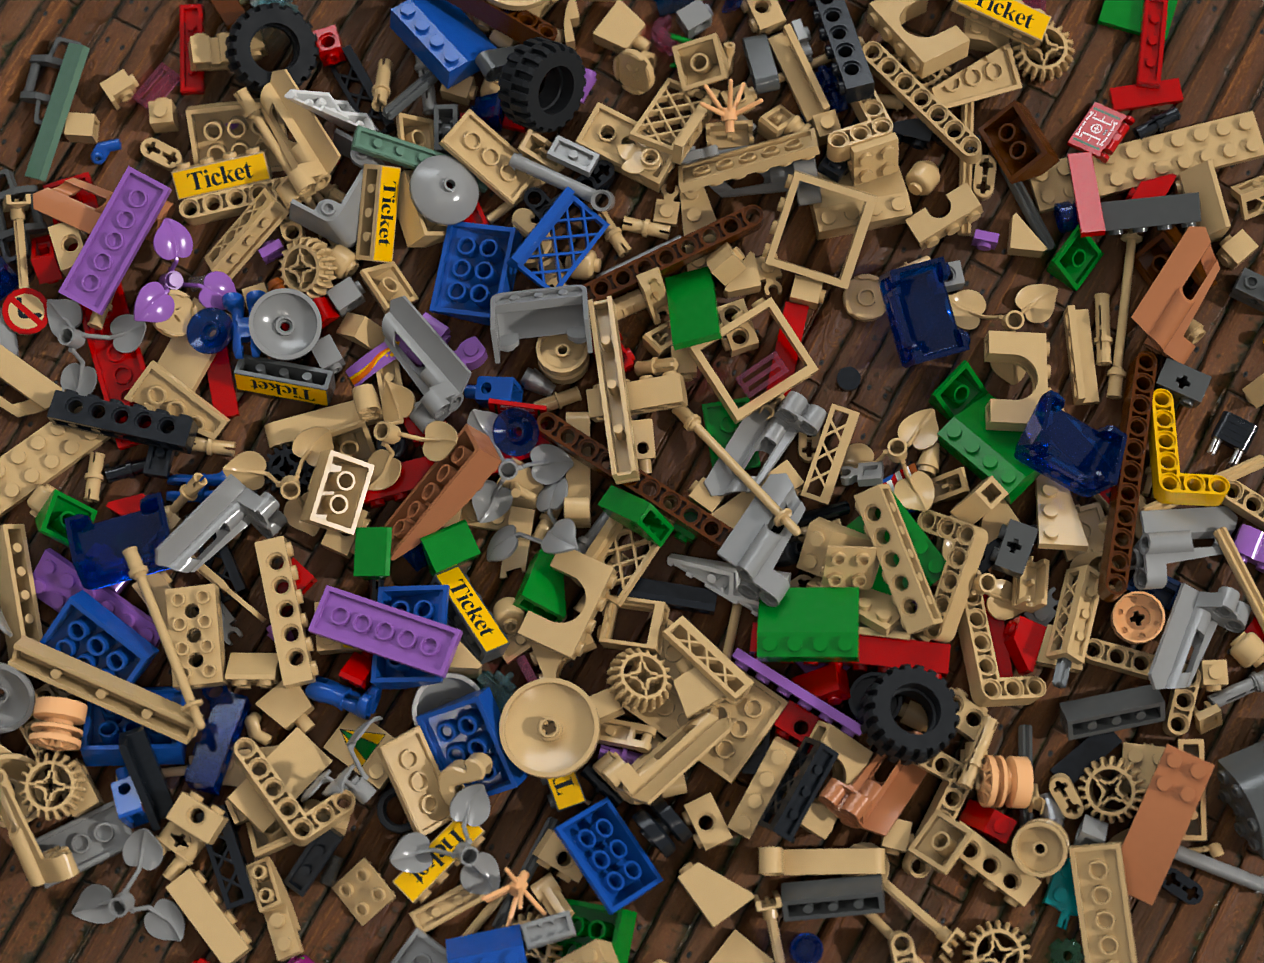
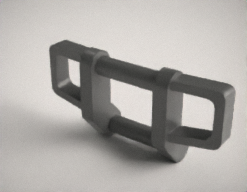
M57 37L49 55H31L29 60L31 66L26 85L19 99L26 103L36 104L34 124L41 127L42 120L39 119L40 104L48 106L51 95L34 92L40 67H52L60 70L63 59L54 57L60 44L68 46V43L82 45L81 42Z
M3 169L0 170V178L7 177L10 189L0 192V248L4 261L12 265L17 263L16 255L11 257L7 242L15 240L14 227L7 230L2 209V202L5 196L11 195V201H13L14 199L24 198L25 194H31L30 209L34 223L24 224L27 259L31 258L30 235L47 232L48 228L46 222L43 221L42 213L33 209V194L38 192L37 185L17 186L13 172Z

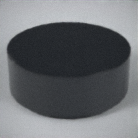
M853 367L842 368L836 378L838 387L845 392L856 390L861 381L860 373Z

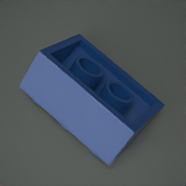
M520 924L445 939L448 963H527Z

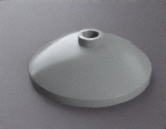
M447 155L429 157L415 168L410 178L409 191L415 208L423 217L439 225L458 224L467 219L477 206L479 199L477 180L474 174L454 157ZM446 182L452 184V189L447 187Z
M280 288L269 291L261 296L252 307L249 316L250 336L256 347L273 359L286 361L298 359L309 353L320 338L322 319L319 309L310 297L298 290ZM286 323L290 326V329L283 331L280 326Z
M0 663V689L4 691V694H0V733H8L21 727L30 718L35 705V692L32 683L23 672L6 663Z
M447 672L445 679L443 678V683L420 686L412 702V717L415 726H419L415 718L418 715L478 691L480 688L470 678L452 672Z

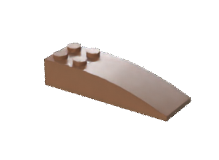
M466 424L458 433L457 445L451 454L444 460L435 462L385 523L383 527H392V561L421 543L420 538L438 531L467 504L477 491L482 489L485 481L498 469L502 461L488 435Z
M1169 744L1166 745L1121 847L1128 895L1153 906L1215 767L1214 764Z

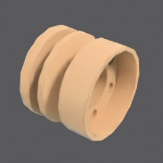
M1133 591L1123 595L1114 605L1110 615L1111 627L1115 635L1131 645H1142L1152 641L1162 631L1165 623V611L1161 602L1152 594L1144 591ZM1134 612H1137L1138 616H1143L1140 625L1130 621V618L1134 616Z
M45 696L36 698L33 717L43 722L31 724L30 728L33 733L29 734L28 742L52 751L80 750L82 741L78 738L83 737V731L74 726L85 724L88 706L77 700L62 697Z
M985 755L982 762L984 766L982 771H979L980 789L976 790L980 805L982 807H992L993 805V807L1001 808L1005 804L1007 808L1026 809L1032 799L1034 785L1033 768L1029 758L1008 756L1004 759L1000 755Z

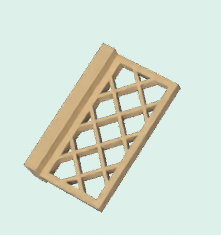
M668 78L630 132L629 139L672 155V162L680 165L704 130L705 123H708L714 112L700 106L699 103L704 102L715 108L717 107L707 92L697 88L683 92L679 81ZM671 87L679 90L680 93L670 94L668 89ZM711 88V91L719 101L720 90ZM690 97H697V98H700V99H702V100H701V101H696V102H691V100H690L689 98H690ZM684 99L686 104L676 105L674 100ZM668 102L670 107L660 108L659 103ZM690 110L692 115L682 116L680 111ZM674 113L676 118L666 119L664 115ZM659 116L661 121L650 122L649 117ZM680 124L682 129L672 130L670 126ZM665 127L667 132L656 133L655 129ZM649 130L651 135L644 136L639 134V132ZM671 138L673 143L670 146L661 142V140Z
M609 517L585 555L605 563L609 555L616 554L618 563L609 566L615 570L619 569L620 579H617L614 586L622 584L623 590L615 598L611 595L610 589H608L605 598L621 607L660 547L646 539L635 542L632 530ZM630 534L631 543L619 546L618 540L620 537ZM649 544L647 554L638 557L636 547ZM632 549L634 558L622 562L620 552ZM635 564L636 570L633 575L625 577L623 567ZM573 579V581L579 587L584 589L583 585L579 581Z

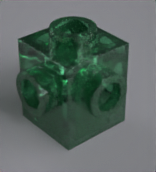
M1056 938L1047 947L1049 952L1045 955L1049 960L1047 963H1082L1081 960L1085 957L1081 953L1083 948L1073 938L1071 940L1068 938H1062L1061 940ZM1065 951H1068L1071 954V959L1069 961H1066L1063 958V953Z

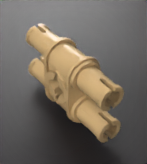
M169 821L162 832L155 836L163 848V856L167 851L171 850L176 856L162 875L169 881H174L181 875L187 865L191 866L194 864V859L203 847L206 846L205 842L172 821ZM174 835L186 836L184 840L188 846H177L179 841Z

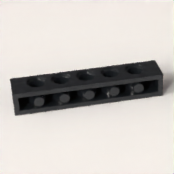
M807 0L808 6H813L814 9L812 10L814 23L820 26L818 28L820 40L826 43L824 46L826 57L832 60L833 77H838L837 87L840 96L844 95L847 104L874 98V80L845 0Z
M65 389L64 391L55 390L47 414L48 419L53 425L191 454L199 428L193 418L185 414L174 416L162 409L151 411L139 404L128 406L116 399L105 401L101 400L99 396L93 394L82 396L70 389ZM82 406V410L74 414V410ZM105 411L103 417L96 418L100 412ZM128 416L126 422L119 423L122 417ZM151 421L149 427L144 429L142 428V425L145 422ZM174 426V430L171 433H165L168 427Z

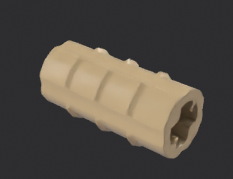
M639 289L630 293L627 292V294L613 299L616 306L617 320L634 313L636 314L647 307Z

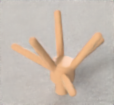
M733 79L728 81L727 107L723 108L707 84L704 85V89L717 108L704 102L699 103L700 106L721 116V122H725V133L735 132L734 121H737L738 115L763 102V99L760 98L737 110L745 83H741L733 104Z
M506 867L504 871L511 879V882L481 898L482 901L490 903L508 893L514 896L505 927L511 926L517 903L519 910L523 908V895L543 916L547 915V912L526 890L528 887L527 880L530 876V873L526 870H522L518 876H515Z

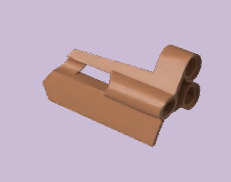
M73 177L65 180L58 187L52 189L47 187L34 193L33 209L87 234H91L113 192ZM83 189L105 199L106 202L98 208H93L70 196ZM166 200L147 234L146 240L153 243L154 235L163 219L172 218L175 211L174 203Z
M1188 227L1131 317L1148 335L1143 343L1145 347L1165 358L1168 357L1182 364L1186 363L1195 349V345L1183 336L1220 270L1205 227ZM1199 261H1201L1207 277L1193 299L1189 300L1183 294V286Z
M906 731L912 734H922L918 731ZM876 753L852 785H846L831 777L818 796V799L835 816L840 818V822L851 828H862L886 837L928 772L913 764L902 765L901 760H899L885 782H877L875 780V773L887 755L884 754L881 757Z

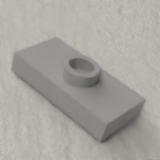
M569 910L520 924L527 951L576 936Z

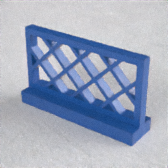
M568 186L561 192L506 262L511 268L514 269L516 267L540 288L550 287L545 282V274H556L558 284L555 287L563 286L610 225L573 195L575 192ZM572 203L580 209L581 217L569 218L568 208ZM594 220L601 226L600 230L597 233H588L586 221ZM582 221L583 234L572 235L570 222ZM566 223L567 235L555 236V224ZM584 238L585 249L583 251H574L572 239ZM568 239L570 252L558 253L556 240ZM552 240L553 253L541 254V242ZM580 254V256L575 261V255ZM559 256H570L572 266L569 269H560ZM554 257L556 270L544 271L542 258ZM538 258L539 271L531 272L524 266L528 259Z

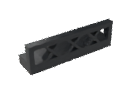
M349 44L342 48L346 60L328 66L354 111L360 112L361 100L372 104V88L374 85ZM347 61L350 65L349 74L338 73L335 67ZM350 81L360 83L361 90L359 95L348 91ZM381 106L379 112L376 111L378 116H375V110L371 109L370 114H368L370 119L382 122L385 127L379 131L380 133L388 135L397 130L394 120H388L382 115Z
M216 532L211 536L214 540L217 538ZM227 543L219 550L220 555L216 553L211 557L210 561L208 560L204 564L213 571L212 565L215 558L222 559L225 565L223 574L215 573L223 580L232 581L236 590L235 593L238 596H242L248 593L249 590ZM203 545L199 549L200 554L204 551ZM220 590V599L223 604L234 599L229 594L224 596L222 590Z
M640 578L628 597L662 601L670 609L714 616L717 593L705 588ZM620 584V587L618 588L617 596H619V594L623 590L622 584Z
M141 726L119 733L118 748L153 831L161 829V819L166 818L175 801L145 728Z
M805 736L757 824L791 842L839 753L823 742ZM812 745L813 747H812L810 753H809L808 755H806V753L808 752L810 746ZM800 769L798 775H797L796 777H794V775H795V773L797 772V770ZM788 791L785 798L782 799L784 793ZM775 814L772 822L769 824V820L771 819L772 815Z
M223 804L218 807L225 811L223 816L229 820L222 830L224 836L219 834L218 837L226 841L227 848L222 856L214 852L213 845L207 843L205 845L226 909L230 910L246 903L255 902L256 899L246 868L248 862L235 823L227 806ZM204 812L196 814L198 823L203 821ZM228 853H230L231 859L227 858ZM216 856L219 857V858H221L219 864H218V861H217ZM224 861L234 865L235 871L231 879L222 876L220 869ZM236 876L238 877L239 883L234 881ZM224 880L227 881V882H229L227 888H226V885H225ZM232 884L240 887L244 896L243 899L231 903L228 894Z

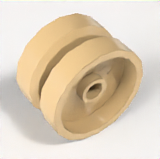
M567 334L542 336L537 340L536 353L539 369L551 382L562 385L571 384L581 379L588 371L590 355L587 349V341L582 344H576L568 339Z
M1040 817L1031 819L1021 826L1013 838L1011 851L1014 862L1020 870L1030 876L1042 878L1051 876L1062 868L1069 856L1070 841L1067 832L1059 823L1052 819ZM1037 844H1042L1045 847V851L1037 850Z

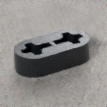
M1169 868L1167 875L1173 873V880L1179 883V885L1176 886L1172 883L1166 885L1165 878L1161 888L1184 904L1195 905L1199 903L1203 898L1202 887L1177 869ZM1182 887H1185L1186 889H1192L1194 887V894L1197 895V897L1190 898L1188 900V894L1187 892L1182 890Z

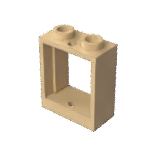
M627 597L621 607L607 600L602 610L604 618L602 625L598 627L597 639L604 648L625 651L629 648L634 650L640 647L642 652L649 649L651 655L658 653L657 655L661 656L664 642L662 633L667 627L670 608L665 602ZM618 608L653 613L647 644L612 639Z

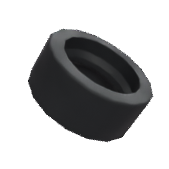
M392 787L380 796L377 804V816L380 823L387 830L397 834H407L413 831L409 822L406 824H395L387 815L389 801L397 796L394 787Z

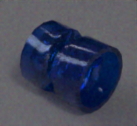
M1074 200L1073 203L1064 201L1054 204L1055 221L1060 233L1074 231L1078 225Z
M801 933L795 936L789 945V955L795 963H817L823 954V944L815 934Z

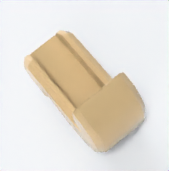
M520 208L512 215L513 228H516L526 238L537 224L535 214L530 209ZM552 240L541 242V254L552 253ZM549 257L542 258V261L548 260ZM538 258L528 259L524 266L528 269L537 268Z
M483 752L473 753L466 761L462 759L455 760L441 771L438 778V786L442 799L446 804L450 806L453 797L465 787V783L482 780L485 774L491 772L493 767L491 758Z

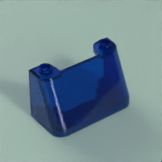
M944 256L889 270L879 277L882 299L899 359L904 368L970 350L969 334L962 328H957L945 286L951 270L948 262H945Z
M1050 390L1040 397L1016 445L1014 457L1080 496L1091 497L1117 485L1128 435L1112 425H1107L1098 430L1093 429L1062 410L1065 404L1064 398L1059 393Z
M161 492L149 494L142 498L139 502L141 511L93 524L91 518L83 514L64 518L72 562L84 588L96 590L132 580L133 578H130L128 574L130 570L126 559L122 554L123 550L132 546H137L143 564L148 567L147 575L171 569L165 566H158L155 563V549L172 533Z

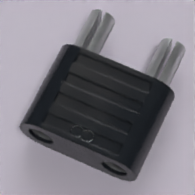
M1223 411L1211 435L1213 440L1207 453L1215 455L1221 443L1235 450L1229 464L1237 465L1242 454L1247 453L1259 429L1258 426L1231 412Z

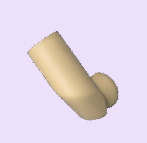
M725 42L723 46L728 59V77L733 73L735 44L733 42Z
M251 712L246 716L244 722L248 736L268 747L273 740V736L261 730V715L257 712Z

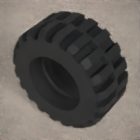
M279 3L261 4L243 13L229 29L230 33L225 42V45H227L225 57L229 60L230 65L228 67L230 71H233L237 76L235 79L239 83L245 84L248 90H254L260 95L263 87L270 83L272 72L265 71L256 64L251 54L250 44L252 38L259 30L272 27L281 30L289 38L293 48V57L285 69H287L298 87L303 85L302 83L310 78L312 70L316 68V56L319 55V48L316 47L318 39L317 35H313L311 28H313L311 23L306 22L303 19L304 15L299 11L296 13L292 10V7L288 5L280 6Z
M543 37L530 38L514 48L515 52L509 54L506 65H503L501 69L502 76L498 81L500 86L498 98L501 100L499 103L506 117L512 120L513 123L539 133H550L565 126V122L570 121L574 117L573 113L578 111L581 98L583 99L585 94L583 89L586 86V78H584L586 71L584 65H582V59L573 48ZM546 75L544 87L541 93L539 94L541 82L544 76Z
M902 664L899 668L894 666L885 673H882L867 688L865 696L861 698L860 707L862 709L858 712V717L860 721H863V724L860 726L862 734L867 733L869 737L866 742L869 746L874 745L877 748L876 753L881 757L884 754L889 756L888 761L893 763L901 760L902 765H910L913 762L918 765L924 763L927 759L930 760L935 757L955 737L957 733L955 727L960 723V716L956 715L960 710L959 702H954L953 698L956 694L953 689L949 690L946 687L948 682L943 677L941 679L936 677L937 672L932 669L924 671V666L917 664L913 668H911L910 664ZM903 695L911 697L923 707L928 719L927 731L924 734L906 732L896 724L890 711V702L893 696Z

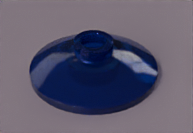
M211 307L200 310L190 319L187 326L188 342L196 351L203 354L220 352L230 343L233 336V324L230 316L218 308ZM216 330L215 335L210 337V332Z
M522 408L504 410L497 416L493 424L494 442L503 453L509 456H523L533 450L539 438L538 424L533 415ZM517 427H520L522 430L520 436L516 433Z

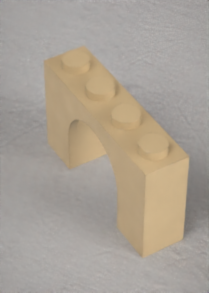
M874 0L870 2L867 14L868 23L881 34L883 40L894 48L896 54L902 57L909 65V68L916 72L921 79L968 56L970 39L957 25L931 37L914 36L905 31L901 26L905 22L925 13L928 0Z
M989 330L984 338V362L1018 365L1028 373L1032 381V394L1024 399L989 400L985 407L986 430L1044 433L1048 425H1051L1052 410H1049L1048 406L1052 396L1051 387H1048L1051 366L1047 364V356L1050 354V342H1046V333Z
M576 550L555 554L550 566L553 570L571 577L583 585L586 593V602L582 612L569 622L556 623L528 610L518 634L567 658L575 660L576 656L580 657L586 645L583 641L587 633L591 634L596 625L594 618L597 612H601L607 602L605 595L608 589H613L618 576L615 575L617 571L613 567Z
M587 633L583 641L586 645L582 654L597 648L592 634ZM535 642L531 643L533 652L529 654L534 665H539L542 671L538 675L539 678L560 679L563 667L571 659ZM610 688L589 696L596 707L600 725L625 714L620 701H614L616 694L609 693Z
M818 720L809 738L823 742L839 753L832 766V778L846 785H852L868 765L869 759L873 754L872 751L835 726ZM788 791L784 793L782 799L785 798ZM817 797L810 806L800 827L826 840L833 830L838 817L827 809Z

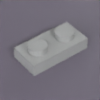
M557 135L547 152V158L590 177L600 159V154Z

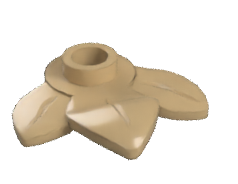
M639 132V134L647 136L646 133ZM636 141L635 144H621L617 146L620 158L625 161L621 169L626 173L639 174L644 170L651 172L657 170L662 164L661 154L652 147ZM652 159L654 162L648 163L646 160Z

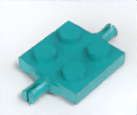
M1070 858L1066 859L1059 871L1051 875L1042 902L1055 907L1061 912L1056 927L1064 930L1067 928L1070 916H1078Z

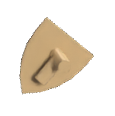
M512 456L511 459L516 461L517 465L525 464ZM530 467L518 470L515 478L505 480L502 487L511 490V495L513 496L511 506L526 509L537 508L536 500L544 486L533 478Z

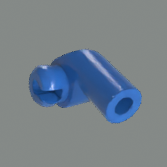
M120 139L97 143L91 153L92 162L96 165L103 164L110 152L121 150Z

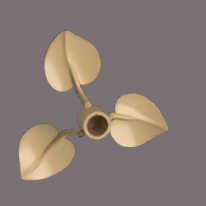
M1033 284L1022 288L1015 297V304L1021 311L1012 310L1005 315H983L982 313L986 309L985 299L979 292L974 290H962L948 295L945 298V307L948 316L959 328L973 330L978 327L981 318L984 320H1001L1004 330L1015 332L1024 324L1023 314L1031 323H1043L1051 317L1055 307L1058 288L1046 284ZM990 362L995 374L1010 385L1019 383L1026 374V371L1018 365Z
M387 381L385 384L382 398L384 421L378 422L374 427V437L382 441L381 445L387 450L380 449L375 451L367 462L375 465L368 487L370 491L386 489L398 480L402 465L400 460L393 458L395 452L389 444L399 442L401 437L424 442L423 453L425 457L435 462L447 458L456 447L458 441L456 430L450 424L443 421L429 423L425 428V437L401 432L400 428L396 425L403 424L404 418L409 417L414 410L415 396L410 389Z
M933 408L924 409L905 418L898 428L899 438L890 440L887 450H883V453L875 461H873L874 453L867 445L862 443L849 445L842 467L851 466L858 468V463L879 462L888 456L892 462L901 463L906 477L899 480L895 485L894 494L898 500L909 510L920 512L929 510L935 495L933 481L922 471H917L910 476L905 459L907 458V448L911 445L918 450H926L937 442L939 427L935 410Z
M311 427L300 432L292 444L293 453L301 457L294 476H285L281 481H278L272 474L265 471L266 460L262 455L254 451H245L236 455L223 467V473L226 477L232 474L251 490L262 488L265 482L264 476H267L276 484V487H280L282 496L288 499L283 511L288 523L298 530L315 536L320 527L300 521L308 492L300 496L299 478L305 461L309 465L316 467L321 451H334L332 432L327 427Z
M943 538L940 551L944 559L947 560L953 542ZM980 570L977 571L969 597L973 595H988L986 608L992 617L997 620H1008L1025 612L1011 607L1013 585L1011 582L1005 579L996 580L995 576L990 573L981 574Z

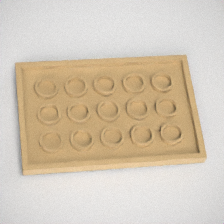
M668 619L666 629L674 622ZM664 638L661 656L657 655V659L659 661L665 659L663 666L670 668V672L667 675L673 677L670 683L673 687L669 692V698L663 702L664 704L660 708H655L650 713L646 710L640 714L638 709L630 712V706L628 705L623 708L645 724L655 727L658 733L668 738L689 720L673 682L675 678L681 675L675 663L684 658V656ZM745 671L743 672L754 681L748 694L742 700L738 698L734 703L727 698L705 711L716 715L719 719L730 718L732 720V730L698 760L730 784L737 778L789 703ZM655 686L649 688L647 691L648 695L655 693Z

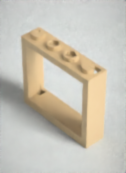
M794 170L793 175L788 174L784 188L788 189L785 198L781 197L778 203L777 211H780L778 221L773 220L769 233L773 234L771 243H766L762 256L766 257L765 264L848 290L878 197ZM799 181L864 201L839 278L775 258Z
M772 297L764 300V298L757 300L751 305L753 309L746 313L743 310L731 317L733 321L729 324L724 325V323H721V336L724 337L768 309L805 366L795 374L738 409L701 352V350L717 340L694 345L688 351L735 424L810 378L819 370Z

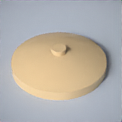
M542 678L523 685L509 698L500 717L499 734L503 749L515 766L537 778L555 779L574 773L591 758L599 740L600 721L592 700L580 687L563 679Z

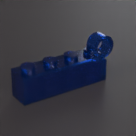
M227 685L216 686L223 688V692L218 697L209 696L210 690L214 687L202 688V693L210 704L211 713L209 718L204 720L205 727L201 730L203 733L200 742L197 741L194 746L193 761L186 767L184 774L185 781L191 789L219 795L234 754V744L240 738L245 718L248 716L251 708V703L247 696L229 692Z

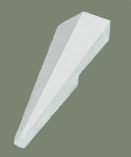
M290 89L284 95L285 98L347 131L354 132L357 125L379 131L367 113L355 112L348 101L334 100L329 92Z
M670 554L668 556L667 565L678 567L686 572V576L690 578L695 577L705 583L704 586L736 605H743L752 611L751 614L756 617L758 616L759 597L751 600L741 595L737 589L741 582L739 574L730 563L679 554ZM777 571L789 583L791 582V573Z

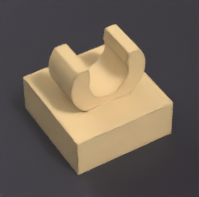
M1204 701L1205 709L1199 711L1194 706L1193 716L1195 717V725L1201 735L1223 724L1222 710L1217 703L1211 706L1210 702Z

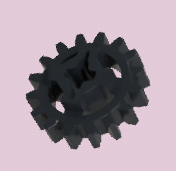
M283 444V450L281 451L275 447L274 455H266L269 458V462H266L267 470L265 471L277 479H283L287 476L285 471H287L288 463L293 469L290 470L289 475H295L299 462L295 463L292 456L301 460V457L293 453L292 447L288 449L286 444ZM281 458V461L276 466H274L276 462ZM306 461L300 473V476L303 475L299 480L300 494L303 493V486L308 487L309 483L307 480L311 479L312 476L310 471L314 470V466L309 465ZM267 478L265 484L267 486L272 485L271 491L273 493L279 489V494L282 496L280 487H276V484Z

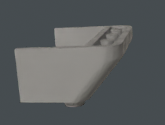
M336 128L333 137L335 147L340 154L350 158L355 165L361 167V171L341 204L331 199H324L313 210L292 199L290 202L289 219L336 244L351 248L357 244L364 164H385L381 159L351 150L353 137Z
M567 285L504 292L492 296L490 299V331L495 364L500 363V351H513L519 345V339L567 334L568 339L576 344H582L587 341L588 353H593L587 288L583 285Z

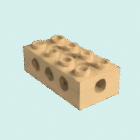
M597 102L575 143L600 154L599 161L607 160L611 162L615 171L659 193L676 164L672 162V155L657 150L662 156V164L657 170L651 172L644 170L639 174L624 172L621 167L625 161L620 158L617 146L621 144H635V141L629 139V134L637 124V121ZM649 130L640 131L646 133L647 135H651ZM605 135L613 136L610 139L603 138ZM671 138L661 140V142L670 146L673 143ZM646 160L648 163L654 162L653 160Z
M214 583L165 589L168 632L191 689L228 685V681L225 679L226 658L220 588ZM194 608H199V614L195 618H190V612ZM197 632H201L200 640L192 643V636ZM203 656L202 665L194 667L195 659ZM172 670L173 688L181 691Z

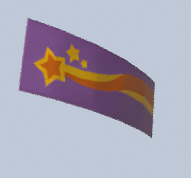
M396 334L395 342L404 353L408 352L407 345L402 343L403 340ZM383 342L350 366L346 373L354 387H356L395 360L396 357L386 343Z

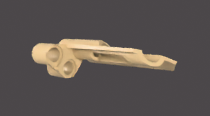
M287 69L272 71L270 83H267L261 91L260 102L262 105L261 111L292 168V171L287 176L280 179L281 183L275 189L285 207L290 209L292 199L302 203L329 184L331 180L330 173L341 155L315 113L285 98L284 95L290 89L299 90ZM273 106H275L297 142H292L287 138L272 113Z
M0 344V379L29 399L24 402L11 404L0 396V407L18 418L49 409L55 390L62 391V388Z
M708 712L700 713L633 766L628 762L625 763L617 752L608 751L592 767L626 802L634 804L637 801L650 805L732 730V720L730 718L719 719L716 715Z
M0 768V814L31 886H40L45 883L64 881L77 875L79 869L68 846L59 847L58 845L43 853L41 852L17 804L15 792L7 773Z

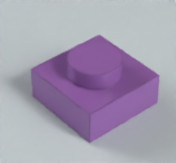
M976 229L971 245L983 251L995 250L999 234Z
M277 239L265 242L258 251L267 265L283 256L282 251L285 249L280 240Z

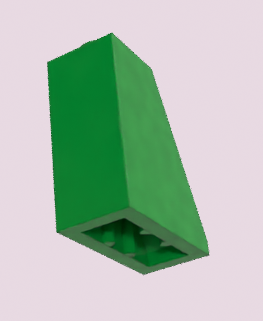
M613 485L609 487L597 504L610 518L660 548L674 530L669 521L650 502Z
M540 549L531 559L513 605L525 612L529 610L550 621L560 623L566 616L564 576L562 573L553 570L550 566L555 555L547 554Z

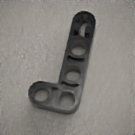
M600 160L590 177L582 174L576 181L590 185L596 190H606L614 183L615 169L611 162ZM600 172H603V173H607V172H608L609 175L606 176L605 174H602V175L600 176ZM531 187L524 194L525 208L530 209L535 214L536 221L539 222L561 192L551 200L540 188ZM533 197L541 199L540 203L536 205L529 203V201ZM577 197L579 200H581V201H582L584 204H586V205H588V204L590 203V202H587V201H585V200H583V199ZM575 204L568 208L569 218H572L580 211ZM556 223L554 226L555 231L565 223Z

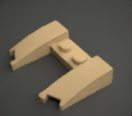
M468 501L439 530L465 519L468 526L472 528L498 531L504 526L514 525L516 533L522 532L532 536L536 512L532 509L511 506L500 518L487 523H479L471 501ZM522 537L518 538V546L515 552L507 559L502 560L500 579L508 578L506 572L521 568L522 573L526 572L531 540Z

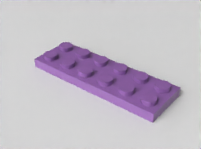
M128 166L58 292L102 316L172 189Z
M51 548L44 551L33 572L36 597L57 612H60L69 597L84 590L158 648L161 640L149 615Z
M326 585L308 628V631L312 634L444 679L463 634L459 629Z
M739 648L735 650L732 658L736 660L734 664L746 673L749 669L757 673L755 676L757 680L767 686L770 682L778 687L776 689L778 693L788 699L791 695L797 698L799 706L809 712L813 708L821 713L819 715L820 719L828 724L837 723L841 726L840 730L851 738L854 735L859 737L862 734L861 724Z

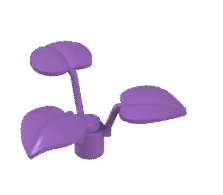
M164 218L154 235L153 247L160 258L164 260L174 259L171 267H168V272L160 276L159 282H150L141 288L134 305V320L158 323L169 319L174 312L175 303L168 293L170 290H177L180 287L201 288L198 300L205 308L213 311L226 310L222 304L223 295L236 292L231 278L223 272L215 271L204 277L203 284L183 282L182 275L174 269L179 262V258L190 256L193 249V240L188 230L182 224L173 219Z

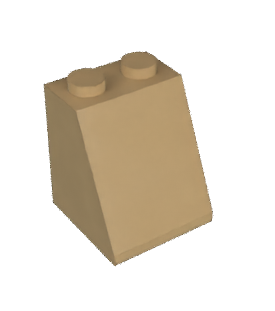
M689 862L679 870L681 875L677 880L712 928L754 898L750 891L699 862L695 865Z

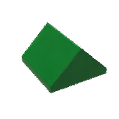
M1077 225L1052 259L1046 271L1072 290L1077 291L1104 254L1091 237L1080 236L1079 225Z
M964 360L931 394L928 402L950 421L954 416L984 397L988 391L969 363Z
M55 489L36 516L35 521L38 532L82 553L98 511Z
M465 519L420 538L432 578L438 573L474 560L481 554Z
M392 527L356 528L354 577L369 581L390 576Z

